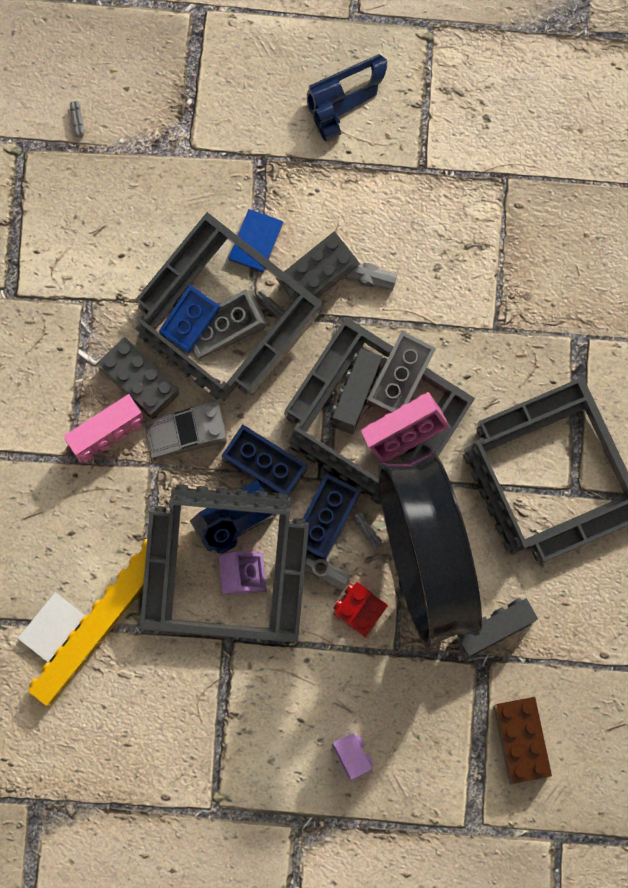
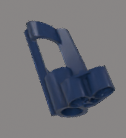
M375 55L309 85L307 105L309 111L313 114L314 122L324 141L342 134L338 116L377 95L378 84L382 82L387 70V59L382 55ZM371 67V78L367 86L345 95L340 81Z

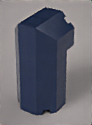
M257 480L240 489L247 490L248 494H256V491L265 492ZM206 508L196 514L190 520V523L207 551L212 552L213 550L223 554L237 545V538L270 520L276 514Z

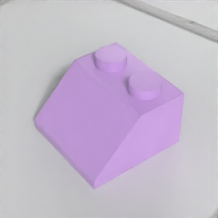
M234 551L219 556L223 595H240L267 591L263 553Z
M353 733L333 742L332 746L350 781L372 770L371 765H373L369 754H364L362 750L364 744L360 736L356 737Z

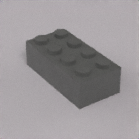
M334 231L286 269L284 273L316 298H319L358 267L360 262ZM276 278L290 298L294 300L298 294Z
M126 337L121 339L97 362L99 369L126 395L129 394L135 404L151 419H155L179 395V389Z
M362 348L359 354H354L351 362L352 371L348 370L344 380L345 388L341 387L337 397L338 406L334 404L330 414L332 427L352 435L354 434L380 369L382 356Z
M518 598L512 601L507 606V609L504 610L501 607L492 612L493 614L490 615V618L482 617V630L479 635H457L454 642L464 660L535 623L538 617L528 599L521 600Z

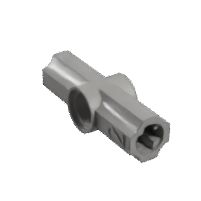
M363 263L345 277L356 280L363 286H377L393 291L398 274L380 270L376 265L370 263Z
M306 552L305 571L312 574L315 578L343 590L350 574ZM323 565L326 571L323 574H319L315 571V567Z

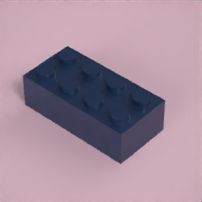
M243 424L221 455L223 462L253 481L257 480L261 486L275 495L276 493L287 494V497H290L307 471L308 466Z
M327 473L325 474L303 517L305 522H309L307 553L327 561L360 496L361 490Z

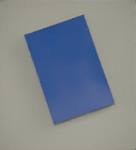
M248 209L238 236L269 260L283 226V221ZM233 246L228 258L229 261L264 273L265 269L237 246Z
M189 285L158 332L187 353H190L221 306L192 285Z

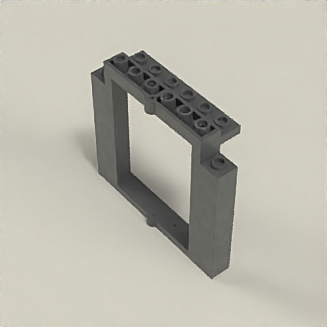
M206 212L135 299L139 303L138 308L146 313L145 317L139 313L135 318L139 322L135 329L139 332L137 336L144 342L149 340L154 344L152 348L159 354L164 352L168 355L166 360L174 366L176 363L182 367L180 369L182 373L187 377L190 375L195 377L196 380L194 382L202 389L206 386L211 390L208 394L217 401L219 398L225 401L236 387L245 394L249 392L254 395L322 312L325 305L220 221ZM228 239L265 270L298 294V296L227 383L223 381L221 384L155 331L154 328Z
M346 317L284 411L285 418L293 424L297 422L292 435L288 439V444L293 451L304 453L306 459L310 462H318L322 465L323 470L330 474L333 472L339 476V480L347 484L351 483L355 488L361 490V494L366 493L370 495V499L380 505L381 498L377 477L306 433L351 365L354 354L359 353L364 343L387 358L393 349L392 345ZM426 368L422 380L445 393L437 405L442 410L450 428L408 450L401 462L412 461L428 451H434L439 456L475 398Z
M584 377L480 420L477 423L476 431L481 439L476 440L473 445L466 447L463 457L466 464H470L473 470L471 475L475 482L478 481L481 487L479 489L480 495L483 500L486 499L488 504L487 510L491 517L494 516L497 523L495 524L496 530L499 535L502 534L505 540L503 542L505 550L510 552L511 555L533 547L532 553L535 560H539L540 564L628 526V471ZM585 409L625 496L525 539L485 452Z
M177 484L176 487H173L169 500L170 510H166L167 507L155 506L149 512L140 629L298 643L309 522H305V519L294 518L293 521H289L291 497H287V494L276 493L275 496H270L267 492L256 491V494H248L247 490L231 492L226 488H216V491L208 490V487L196 486V489L188 488V485ZM181 506L280 514L269 628L172 619Z

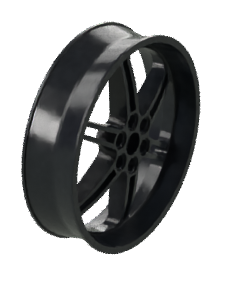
M428 451L426 454L409 462L380 463L378 467L379 491L389 544L402 592L422 643L426 648H431L432 645L454 635H479L482 630V608L474 560L461 511L442 462L434 451Z

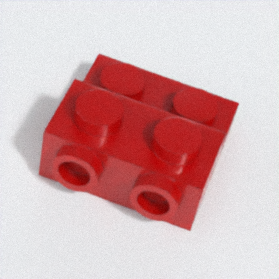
M356 582L354 585L350 583L344 592L347 596L343 601L339 599L333 607L336 610L334 616L366 638L388 605L360 583Z

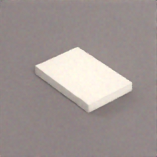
M55 592L18 639L44 660L50 662L54 658L56 650L66 643L68 635L79 627V622L85 615Z

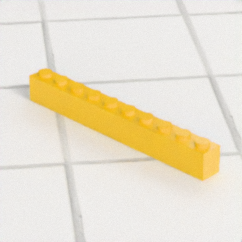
M147 539L141 545L142 550L130 558V565L126 570L123 568L116 577L118 580L114 585L110 584L104 591L106 595L102 600L98 599L93 604V611L89 616L86 614L79 622L81 626L77 631L73 630L68 635V642L65 646H60L54 653L56 657L52 662L48 661L41 670L43 673L40 677H35L29 684L30 689L28 692L47 707L51 706L142 592Z

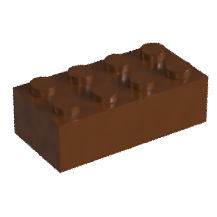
M530 697L495 704L494 711L510 785L551 777L552 773L536 698Z

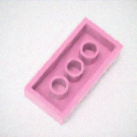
M427 392L410 403L402 405L394 412L386 414L378 421L367 425V427L361 429V432L368 447L379 461L387 463L450 428L440 407L430 393Z
M128 394L63 437L79 463L83 461L86 463L92 460L97 452L106 451L114 441L119 442L124 439L131 430L136 431L141 428L144 419L141 411Z

